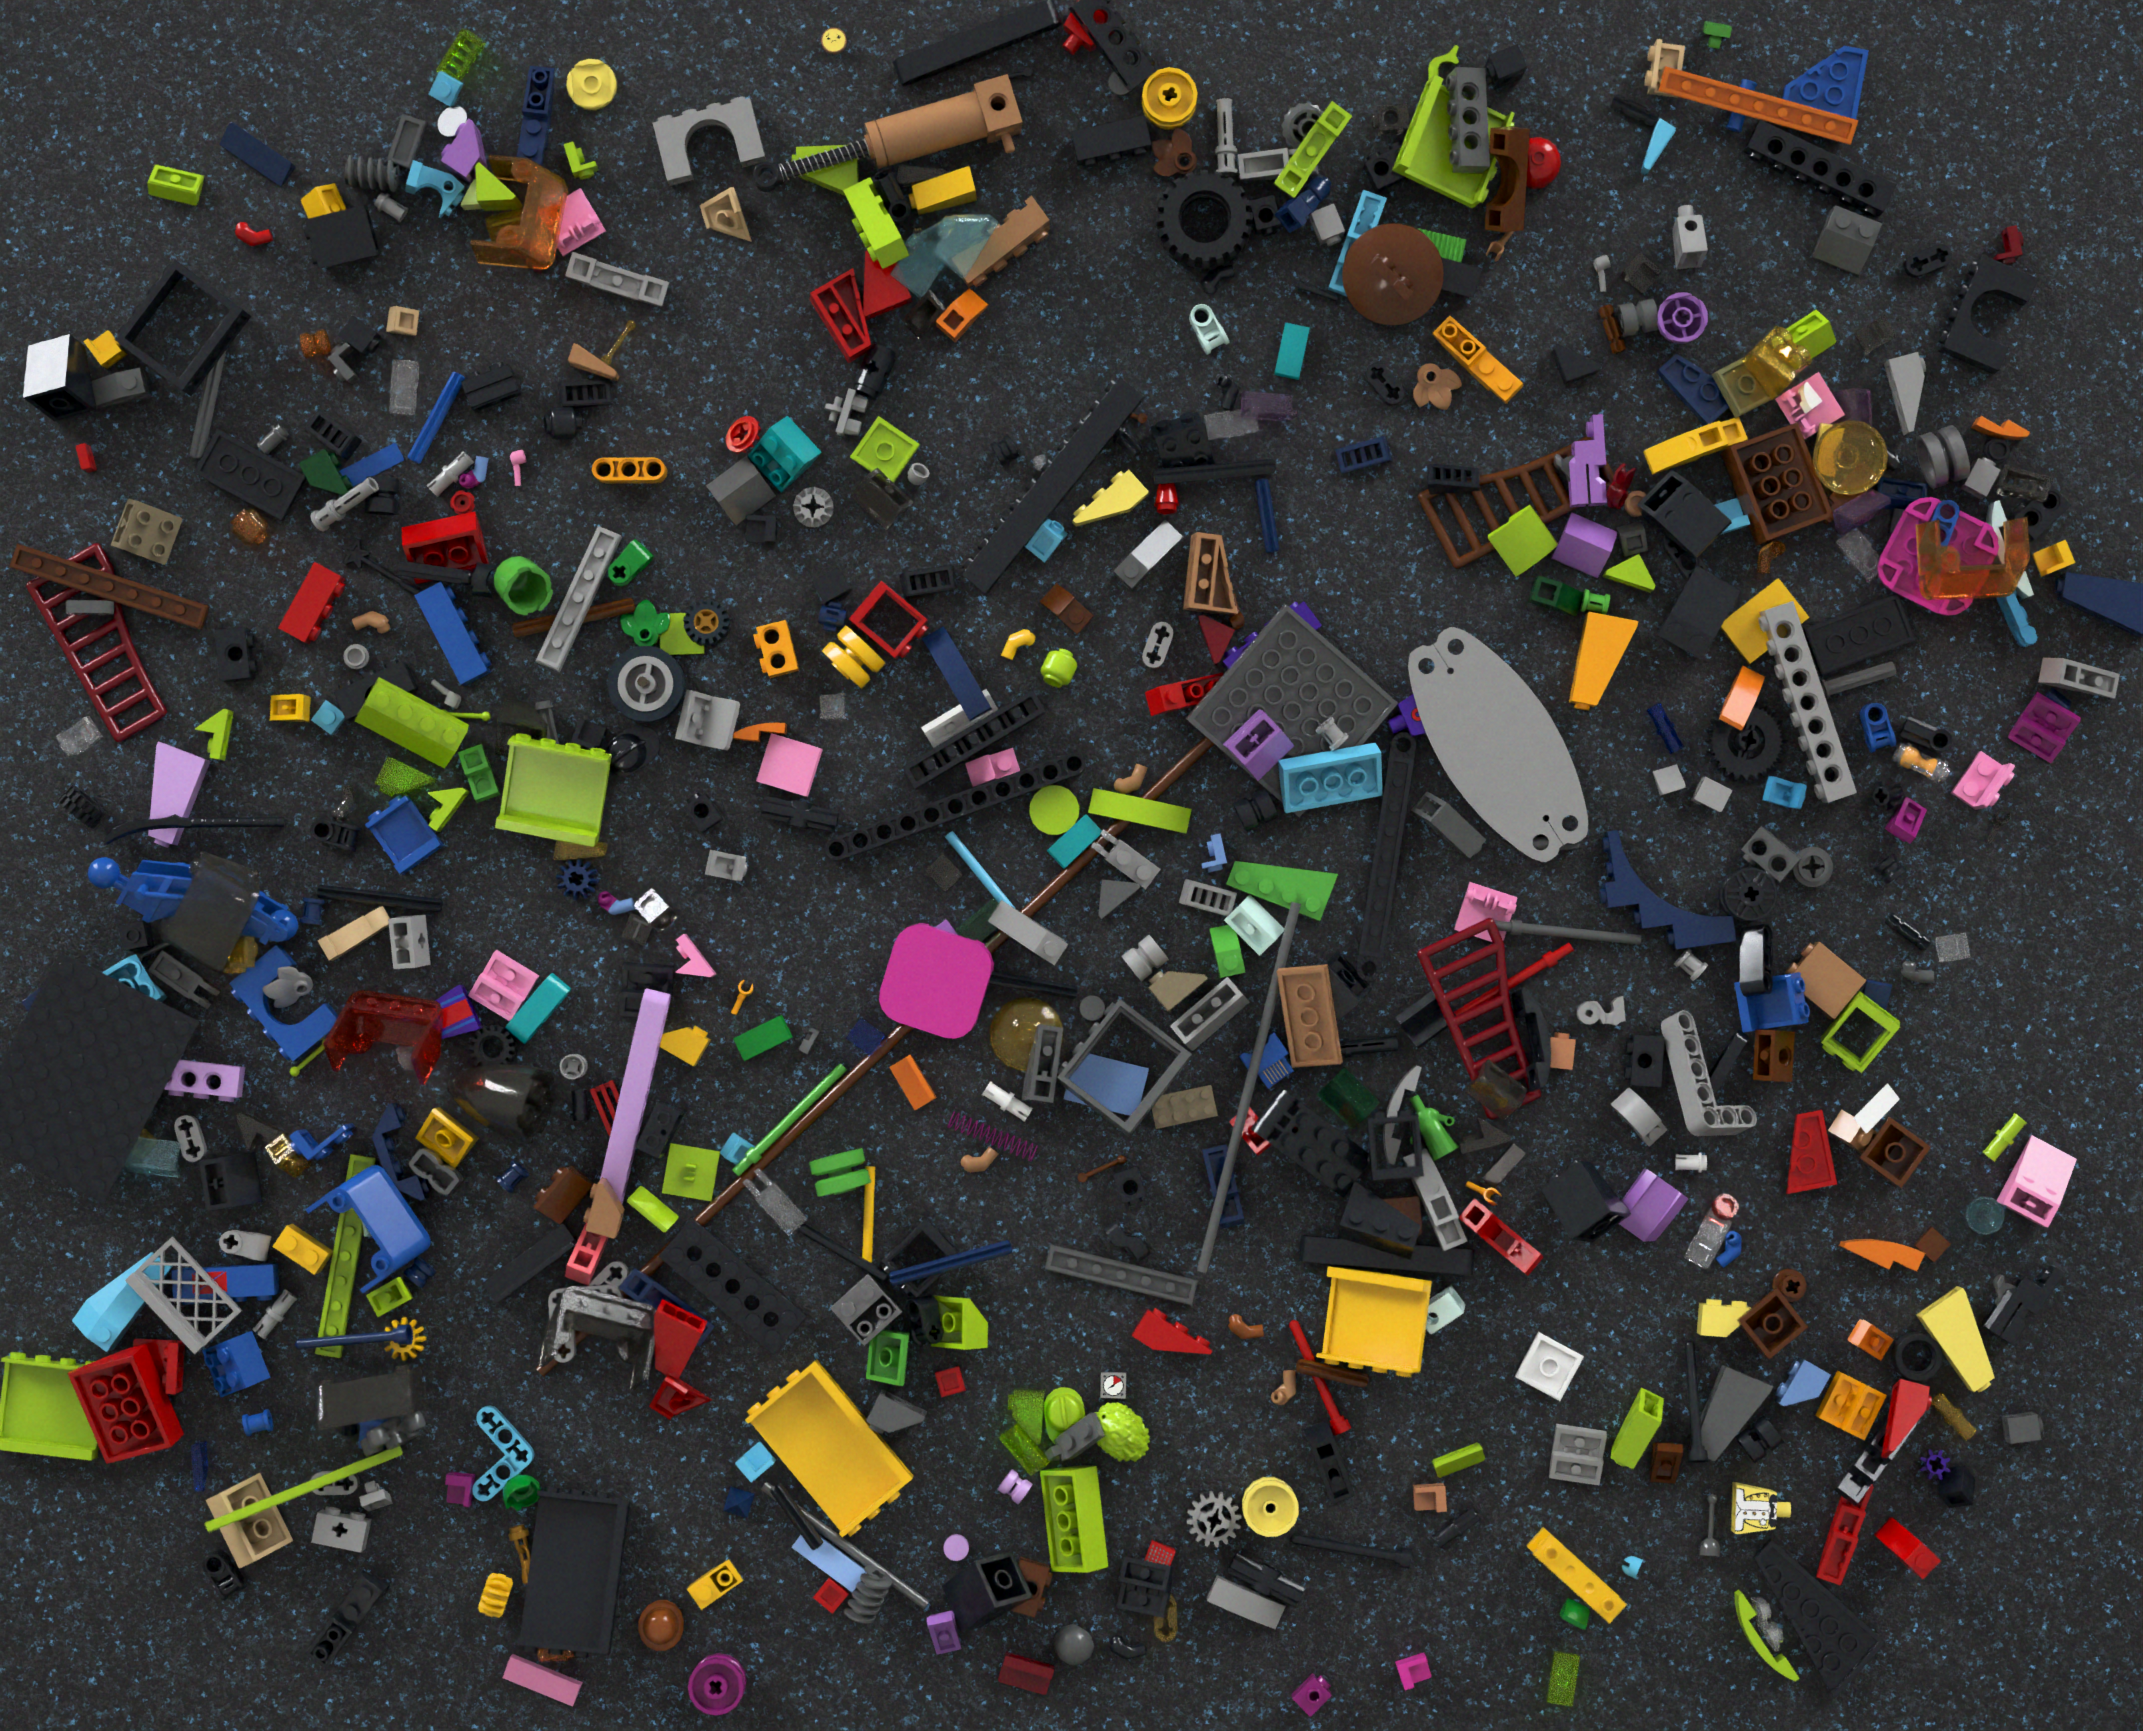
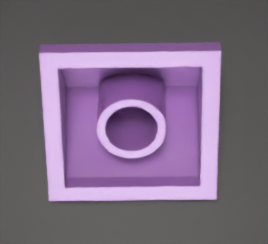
M1571 512L1551 559L1598 578L1612 552L1618 532Z

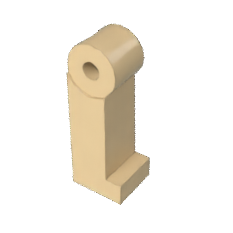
M381 906L332 934L319 939L318 942L328 960L334 961L389 926L388 919L390 918L384 907Z

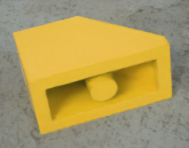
M694 1026L693 1029L686 1027L662 1034L660 1047L688 1064L696 1066L711 1039L706 1037L708 1032L697 1026Z

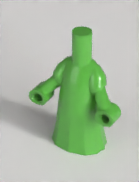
M1419 1095L1409 1099L1417 1112L1416 1114L1419 1115L1420 1133L1425 1140L1432 1160L1435 1161L1457 1149L1459 1146L1440 1123L1441 1121L1446 1126H1451L1455 1122L1454 1118L1439 1114L1436 1109L1425 1108ZM1448 1119H1451L1450 1124L1447 1123Z

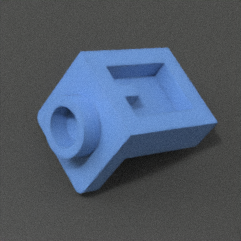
M1220 833L1211 835V841L1207 842L1210 857L1215 856V861L1201 864L1202 869H1208V873L1222 870V865L1227 864Z

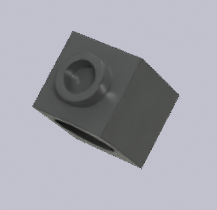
M2026 1412L2001 1416L2006 1442L2015 1444L2041 1440L2040 1433H2043L2042 1419L2038 1418V1414Z

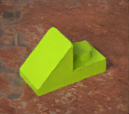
M222 709L195 728L198 731L214 734L213 738H210L207 751L210 753L209 758L225 761L234 711Z
M455 788L428 792L429 795L443 804L441 808L437 807L430 815L429 819L432 821L429 823V826L435 831L441 832L470 791L465 788Z
M402 1276L366 1295L377 1317L413 1299Z

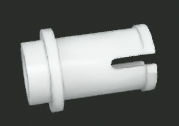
M1698 1153V1155L1676 1154L1675 1170H1698L1701 1173L1702 1170H1707V1155H1702V1153Z

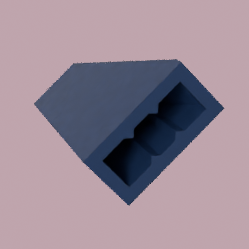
M2070 572L2060 574V578L2056 579L2054 592L2057 593V600L2130 634L2143 637V583Z

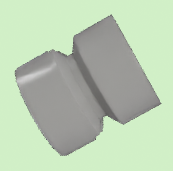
M1150 935L1138 943V949L1131 948L1121 956L1141 982L1152 974L1153 967L1159 968L1169 960Z

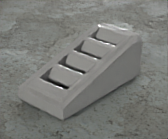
M1185 879L1179 903L1228 916L1233 910L1237 893ZM1194 887H1196L1193 901H1191ZM1203 889H1206L1203 904H1200ZM1213 892H1217L1213 907H1211L1209 905L1211 902ZM1224 894L1227 896L1222 910L1219 909V906L1221 903L1222 895Z

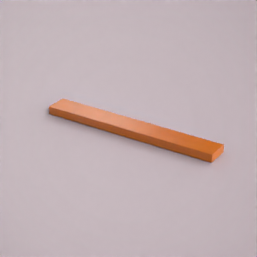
M1667 66L1664 67L1657 90L1849 145L1852 143L1859 121Z

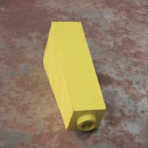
M1956 1286L1916 1314V1316L1930 1336L1938 1342L1942 1353L1967 1389L1972 1392H1981L1991 1385L1990 1381L1995 1377L1966 1292L1963 1288Z

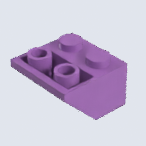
M468 119L466 123H461L455 132L457 137L453 143L447 144L443 149L441 162L448 171L471 185L473 179H476L475 165L480 162L485 168L488 166L481 132L474 122Z
M1260 709L1223 744L1257 781L1294 747L1284 732Z

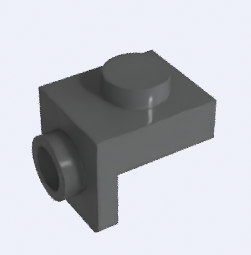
M348 342L345 344L340 343L331 350L330 353L332 355L328 359L336 367L333 370L334 374L342 382L347 380L352 385L359 377L343 359L354 348Z

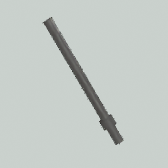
M1511 919V922L1494 920L1499 931L1510 932L1511 935L1526 933L1635 945L1641 944V935L1527 924L1522 923V920Z

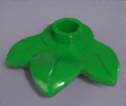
M645 599L637 605L634 614H622L620 623L624 633L633 637L637 646L653 647L657 643L659 635L668 630L670 614H657L654 605ZM649 632V636L646 639L641 638L643 633Z

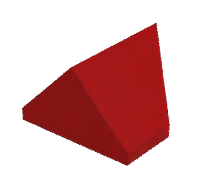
M667 1375L649 1407L671 1420L673 1416L707 1403L712 1399L681 1379L677 1380Z

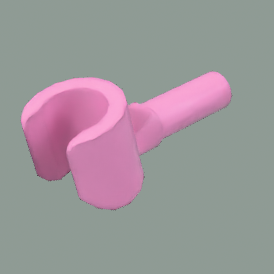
M518 450L510 455L514 470L515 486H521L519 464L527 462L524 451Z

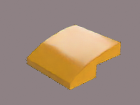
M1837 1370L1815 1416L1865 1441L1887 1395Z

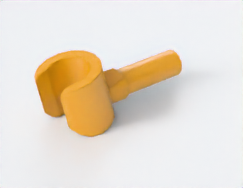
M742 980L738 985L739 995L731 1011L732 1014L737 1015L746 996L753 993V984L748 992L742 991L741 987L745 980Z
M1470 1181L1466 1183V1187L1480 1193L1493 1206L1497 1204L1490 1200V1197L1493 1194H1498L1502 1197L1501 1193L1495 1188L1485 1189Z

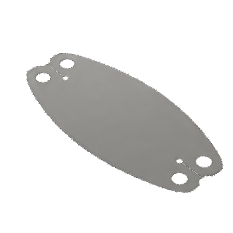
M1449 627L1442 631L1434 645H1422L1413 650L1409 656L1408 670L1422 724L1445 772L1471 807L1515 848L1532 859L1541 862L1552 860L1558 855L1560 847L1566 843L1575 844L1584 839L1588 832V815L1573 761L1549 713L1520 676L1480 640L1466 631L1455 627ZM1453 639H1459L1464 644L1463 652L1458 655H1453L1448 650V644ZM1424 658H1429L1434 662V670L1429 674L1422 673L1418 668L1419 662ZM1448 667L1453 668V674H1448ZM1544 815L1549 816V820L1547 822L1543 820ZM1568 815H1572L1578 820V826L1574 831H1566L1562 826L1563 819ZM1543 834L1548 838L1549 844L1546 849H1535L1533 839L1536 835Z

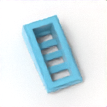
M1661 118L1654 127L1641 168V173L1644 175L1648 174L1676 131L1675 127Z

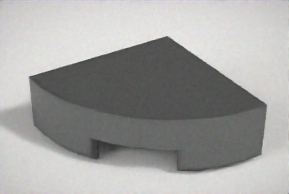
M810 1028L805 1040L802 1041L799 1047V1051L809 1054L820 1031Z

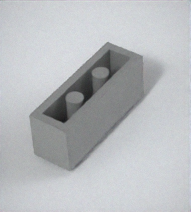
M1226 977L1170 1027L1184 1044L1193 1051L1249 1003V1000Z

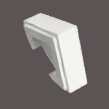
M1808 382L1799 388L1798 395L1800 394L1802 399L1800 406L1804 413H1808L1822 402Z

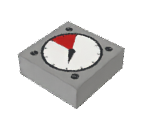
M1101 1372L1100 1398L1126 1399V1372Z

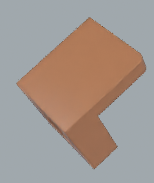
M1443 1483L1413 1485L1414 1509L1416 1511L1436 1510V1512H1447L1446 1488Z

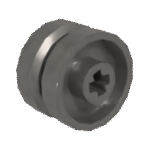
M1951 425L1938 430L1937 436L1929 432L1916 437L1918 461L1930 487L1934 489L1948 484L1949 478L1956 482L1970 476L1968 453L1956 427Z

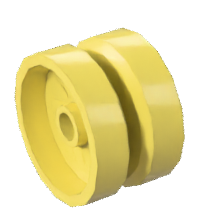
M1262 1477L1253 1481L1245 1490L1242 1498V1512L1248 1526L1256 1533L1266 1537H1276L1288 1532L1295 1524L1299 1514L1298 1501L1292 1488L1284 1480L1276 1477ZM1267 1504H1274L1273 1511L1267 1510Z

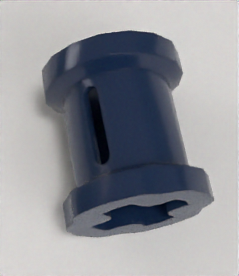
M303 897L302 901L305 903L303 917L300 918L299 922L322 925L320 916L325 900Z
M512 1160L511 1166L495 1179L506 1191L512 1193L514 1187L523 1178H527L529 1173L516 1160Z

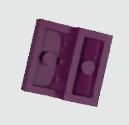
M2037 692L2015 723L2008 738L2052 763L2065 746L2067 738L2080 723L2081 717Z

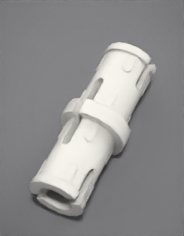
M991 1081L982 1094L1000 1105L1001 1110L1005 1111L1006 1109L1024 1122L1033 1109L1015 1098L1014 1093H1007Z

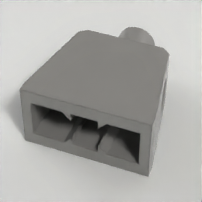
M1683 205L1678 208L1679 217L1676 218L1672 229L1676 269L1698 268L1702 266L1708 251L1702 215H1694L1692 205Z

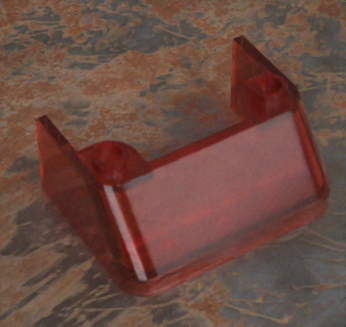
M367 990L353 993L347 1000L323 1043L333 1071H339L348 1053L363 1054L372 1047L374 1041L415 1047L410 1059L420 1085H425L441 1055L443 1010L440 1003L434 1000Z

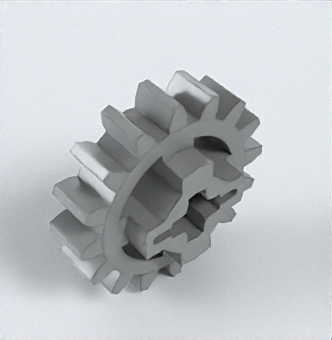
M1210 1491L1208 1498L1200 1494V1502L1192 1501L1195 1509L1187 1510V1513L1192 1516V1518L1186 1520L1187 1524L1193 1525L1189 1530L1190 1534L1197 1532L1196 1541L1199 1542L1202 1538L1205 1539V1546L1207 1547L1210 1541L1214 1542L1215 1547L1219 1546V1541L1221 1540L1227 1545V1537L1235 1538L1236 1534L1233 1530L1241 1528V1525L1236 1523V1520L1242 1518L1241 1514L1235 1513L1239 1508L1238 1504L1231 1506L1232 1497L1229 1496L1226 1500L1223 1499V1492H1220L1218 1497H1214L1213 1491ZM1213 1503L1212 1507L1207 1510L1201 1509L1204 1505ZM1223 1505L1229 1510L1231 1519L1222 1513ZM1217 1509L1218 1519H1220V1522L1215 1521L1211 1529L1210 1519H1208V1516L1212 1517L1214 1513H1216ZM1197 1519L1204 1522L1206 1526L1205 1533L1199 1528ZM1222 1528L1227 1529L1222 1534L1215 1535L1216 1531Z

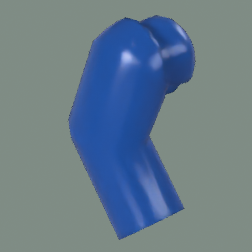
M1729 1231L1726 1234L1725 1251L1715 1258L1722 1268H1725L1740 1256L1742 1249L1740 1234L1735 1231Z

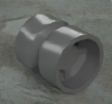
M1653 298L1638 301L1636 306L1632 302L1617 306L1618 323L1623 337L1637 335L1639 330H1642L1644 333L1659 330L1657 326L1658 311Z

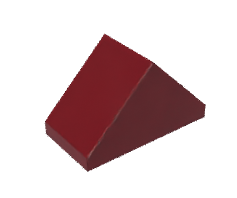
M1200 615L1197 619L1215 666L1220 663L1235 630L1205 615Z

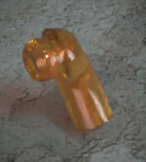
M1771 541L1759 550L1757 573L1769 574L1771 560L1784 554L1786 550L1783 542Z

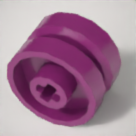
M716 1653L706 1656L699 1661L689 1678L688 1691L691 1701L696 1708L705 1714L717 1716L728 1713L738 1705L745 1692L747 1683L745 1670L740 1662L730 1655ZM720 1681L722 1683L721 1687H716L714 1682Z

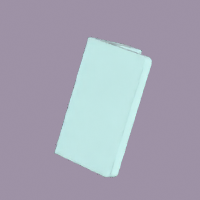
M1248 895L1224 919L1259 956L1284 932V928L1251 895Z

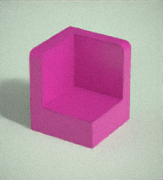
M1424 1652L1395 1662L1404 1690L1414 1688L1413 1683L1431 1678V1672Z

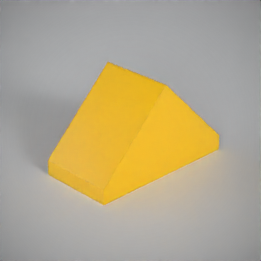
M304 694L271 695L270 720L310 722L311 697Z

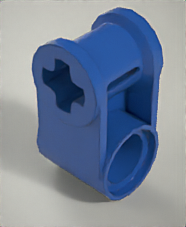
M1879 703L1863 706L1859 714L1864 730L1865 742L1870 753L1885 746H1896L1895 734L1886 708ZM1871 708H1875L1878 711L1879 716L1876 721H1871L1868 717V712Z

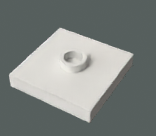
M1538 1332L1515 1377L1561 1401L1584 1356Z

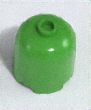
M521 556L510 557L504 560L495 571L494 586L496 591L515 613L528 615V613H533L536 610L541 611L550 602L553 594L550 577L530 559Z

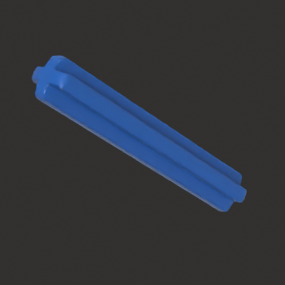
M452 372L408 454V458L413 462L419 464L424 458L462 387L461 381L465 380L463 375Z

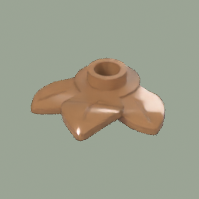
M1427 363L1422 365L1417 372L1418 383L1413 390V397L1419 407L1424 406L1430 401L1437 408L1447 410L1452 398L1450 390L1460 388L1462 383L1454 371L1440 369L1435 364ZM1432 371L1434 378L1428 381L1427 373Z

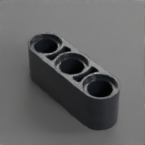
M1769 924L1741 928L1740 989L1744 997L1770 994L1772 992L1773 933Z

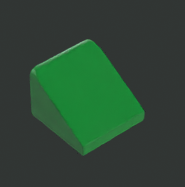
M1568 1598L1559 1614L1563 1620L1583 1630L1587 1627L1590 1610Z

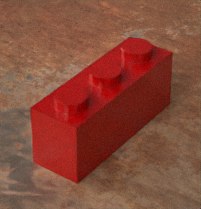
M314 562L278 628L309 645L311 641H316L321 632L319 626L323 619H328L333 611L332 603L335 597H340L345 589V578Z

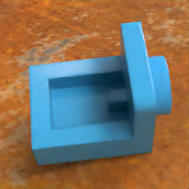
M1768 776L1762 800L1786 808L1801 809L1805 800L1807 785Z

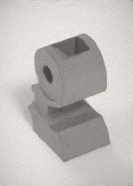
M1623 996L1612 1000V1010L1610 1013H1605L1598 1001L1582 1003L1576 1012L1578 1020L1584 1024H1593L1599 1019L1601 1024L1617 1026L1620 1022L1626 1021Z

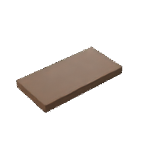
M1328 964L1279 968L1277 976L1292 1068L1341 1064L1343 1061Z

